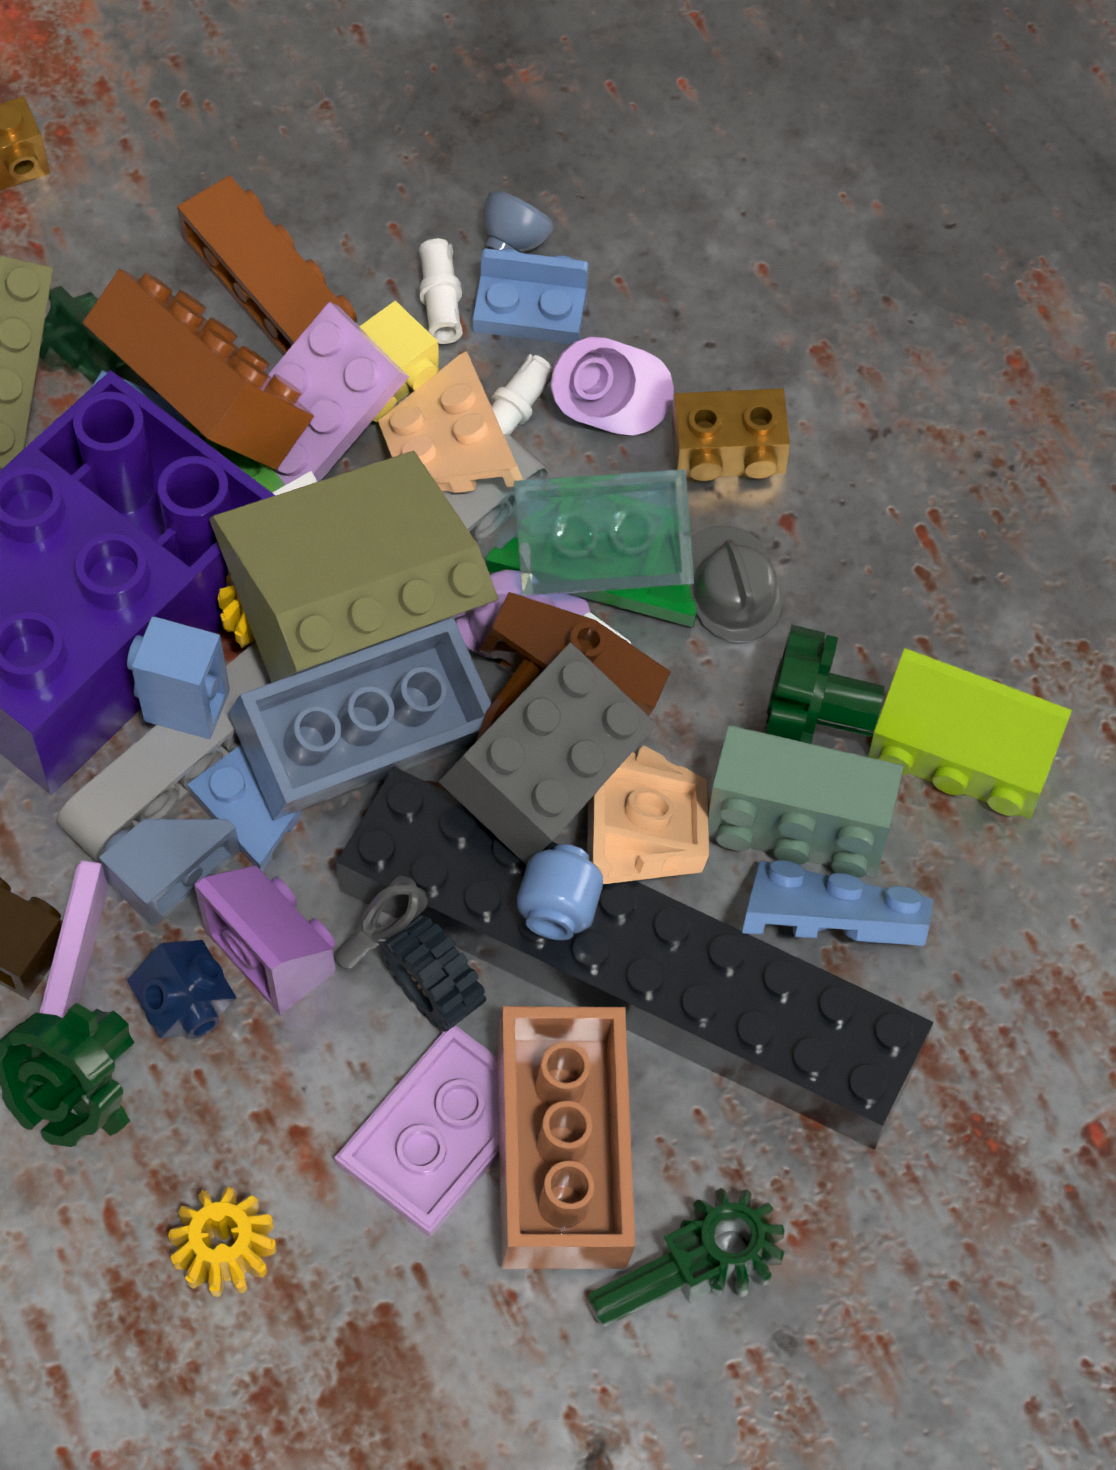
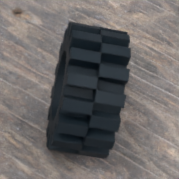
M419 915L405 929L381 944V954L386 959L384 962L387 968L395 974L393 978L397 984L406 991L405 995L410 1002L414 1001L417 1005V1010L424 1017L427 1015L433 1026H438L440 1031L445 1032L449 1031L484 1004L486 1001V996L483 994L485 990L483 985L477 981L479 977L476 971L468 966L467 962L469 960L463 952L460 954L455 948L456 943L450 936L446 938L443 929L437 923L433 924L429 917Z

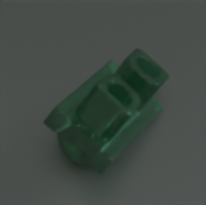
M62 286L49 291L50 310L44 322L43 342L39 352L40 359L50 368L61 367L64 364H67L73 370L78 368L92 384L95 383L102 370L105 372L111 370L116 373V368L122 366L125 362L82 323L98 300L92 292L72 297Z

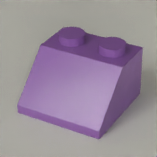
M255 865L206 876L194 884L205 933L280 1016L336 972L333 948L336 946L333 937L319 920L313 918L308 922L295 908L298 902L294 894L279 877H274L270 881Z

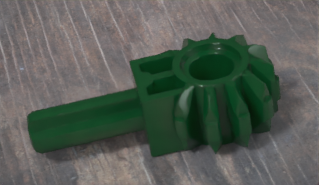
M720 1188L716 1190L715 1208L706 1201L696 1200L693 1203L692 1209L696 1219L682 1220L680 1229L663 1237L662 1257L592 1291L588 1295L589 1305L595 1318L602 1326H609L682 1289L689 1303L710 1292L716 1296L721 1295L726 1281H734L735 1291L739 1296L743 1297L749 1292L748 1276L757 1283L766 1286L772 1276L767 1265H780L784 1256V1251L775 1245L784 1237L783 1225L767 1223L772 1216L773 1207L770 1203L766 1202L760 1204L754 1210L749 1208L752 1194L748 1189L741 1191L738 1203H730L725 1189ZM733 1231L746 1239L748 1247L740 1253L732 1254L720 1249L715 1239L723 1232Z

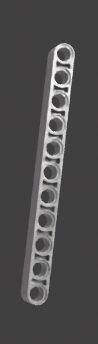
M504 434L524 480L523 484L507 487L503 477L475 480L477 483L475 491L458 493L443 491V494L478 546L533 500L549 478V468L509 434ZM256 641L226 666L230 692L211 740L156 725L76 792L62 807L57 817L58 825L98 863H100L99 857L103 854L106 844L114 835L125 829L131 830L143 819H162L190 795L187 785L189 782L241 744L228 714L240 694L272 683Z

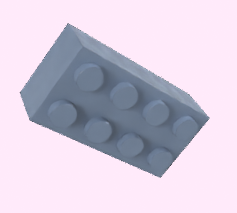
M454 617L240 694L228 714L271 815L275 820L383 779L389 775L393 766L404 771L474 744L486 713L492 704Z

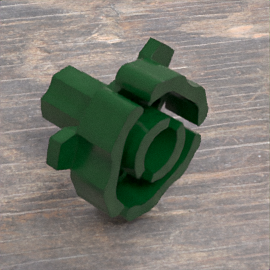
M791 624L769 698L766 713L768 715L766 724L768 725L765 726L764 733L811 744L816 724L872 737L878 721L885 686L830 673L838 637L826 635L825 639V632Z
M75 1003L67 1011L64 1018L36 1012L0 1039V1085L2 1099L20 1125L27 1130H32L43 1119L48 1120L50 1123L41 1130L42 1138L51 1145L73 1147L87 1135H94L100 1128L112 1136L131 1122L121 1106L122 1086L117 1081L112 1080L115 1065L131 1051L135 1044L129 1033V1024L114 1010L103 1012L96 1009L91 1012L82 1005Z

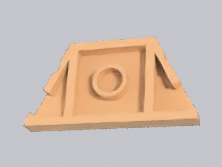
M467 351L459 354L438 371L435 376L378 420L391 456L395 457L415 451L442 492L475 491L477 485L475 480L503 477L507 487L518 486L524 483Z
M645 745L639 749L638 755L634 752L630 754L588 801L587 854L589 855V861L594 863L601 871L603 884L703 872L709 857L707 779L683 766L670 763L663 755Z

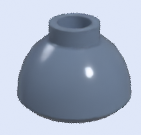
M499 190L488 194L483 211L484 226L489 236L485 244L486 248L494 250L513 249L520 253L530 251L540 246L554 230L549 217L523 200Z

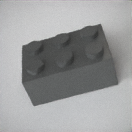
M570 642L438 782L520 860L527 864L534 854L542 851L558 836L657 724Z

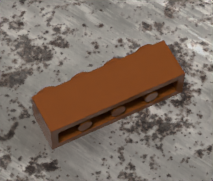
M230 175L177 206L183 240L283 356L329 302L339 306L357 323V316L350 302L343 295L336 297L326 286L325 278L317 264L311 259L305 261L298 254L287 230L281 224L274 226L265 216L263 206L254 192L250 189L243 191Z

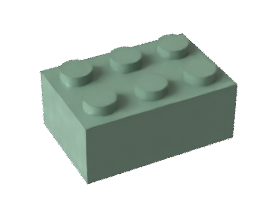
M728 725L712 787L708 816L709 839L716 840L721 846L735 851H745L751 848L772 853L779 860L790 861L796 864L811 862L831 867L836 873L849 874L857 878L865 875L877 878L904 765Z

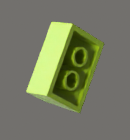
M904 648L874 731L868 757L904 765L902 775L912 774L933 782L939 790L947 794H964L988 803L993 810L1007 816L1020 815L1031 819L1072 710Z

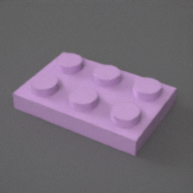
M331 302L323 308L268 374L271 377L277 374L298 388L302 395L297 401L314 415L278 469H271L282 479L285 485L312 471L317 482L321 481L409 378L339 306Z

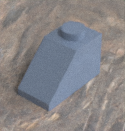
M143 819L131 830L125 829L114 835L106 844L103 854L99 857V861L102 864L107 883L154 927L195 891V883L203 877L214 875L240 852L236 827L228 819Z

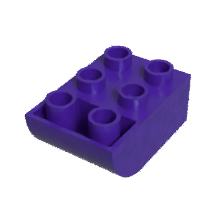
M111 370L0 470V754L51 796L141 709L139 698L134 696L135 681L132 670L127 668V659L134 638L137 635L144 636L152 616L216 634L223 627L220 616L223 610L219 608L218 593L221 588L227 587L226 576L228 575V567L209 518L276 496Z

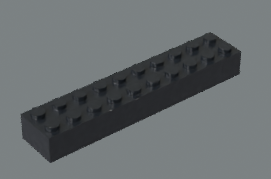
M394 766L336 861L341 892L369 905L398 876L410 877L415 881L416 886L423 889L427 895L428 905L419 915L429 917L433 924L437 923L443 929L446 938L450 936L456 943L455 947L578 1007H625L626 1030L873 1150L876 1149L925 1049L934 1023L758 938L742 933L739 929L637 881L603 884L593 923L583 932L575 933L573 937L567 940H553L540 936L528 928L526 919L523 918L517 909V896L527 864L520 860L451 793ZM552 841L542 851L553 850L559 844ZM394 895L382 912L395 918L401 917L408 908V895Z

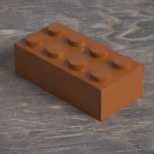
M119 268L82 323L206 438L277 470L314 417L308 409L297 401L302 392L277 374H274L273 377L269 376L265 371L270 364L248 347L242 345L239 349L233 344L238 336L226 325L212 317L206 320L202 316L206 307L197 299L182 290H179L175 296L171 295L173 292L171 288L147 272H144L142 277L138 278Z

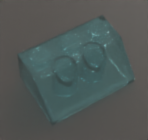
M686 469L514 481L512 493L522 596L694 584Z

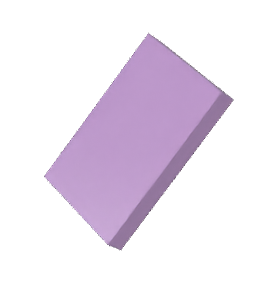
M456 1025L449 1031L443 1032L334 1157L335 1165L427 1237L431 1238L499 1157L497 1056Z

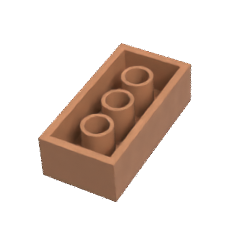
M502 1006L496 1032L501 1269H626L635 1249L625 1007Z

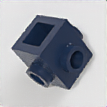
M203 940L160 943L127 979L144 1009L149 1023L154 1027L160 1039L180 1036L196 1039L210 1033L219 1025L221 1021L219 1016L237 998L224 977L221 966L213 958Z

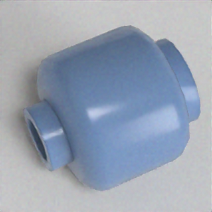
M559 844L553 850L539 851L527 862L517 896V909L523 918L526 919L528 928L534 933L553 940L570 939L573 937V934L581 933L592 925L603 888V875L599 868L589 861V855L579 847Z

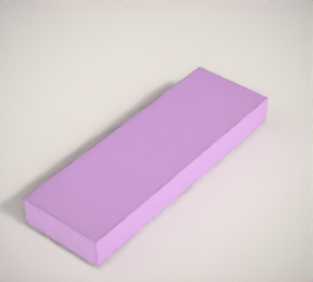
M81 860L80 864L77 865L40 1013L57 1015L64 1018L67 1011L75 1003L80 1004L109 888L101 863Z

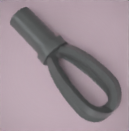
M398 876L386 889L382 890L372 900L365 910L362 920L357 924L355 932L335 951L336 961L342 967L350 969L372 948L378 947L383 941L405 929L413 919L426 909L428 905L426 892L418 888L415 881L410 877ZM394 895H408L409 903L406 913L393 922L381 926L377 921L388 901Z

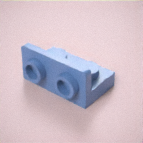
M513 249L482 250L480 259L481 276L472 319L473 332L573 344L580 339L588 288V263L586 261L574 260L562 255L550 257L526 254Z

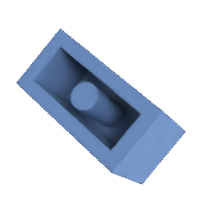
M152 616L144 636L137 635L134 638L127 659V668L132 670L135 681L134 696L139 698L144 721L211 740L230 692L221 637L216 633Z

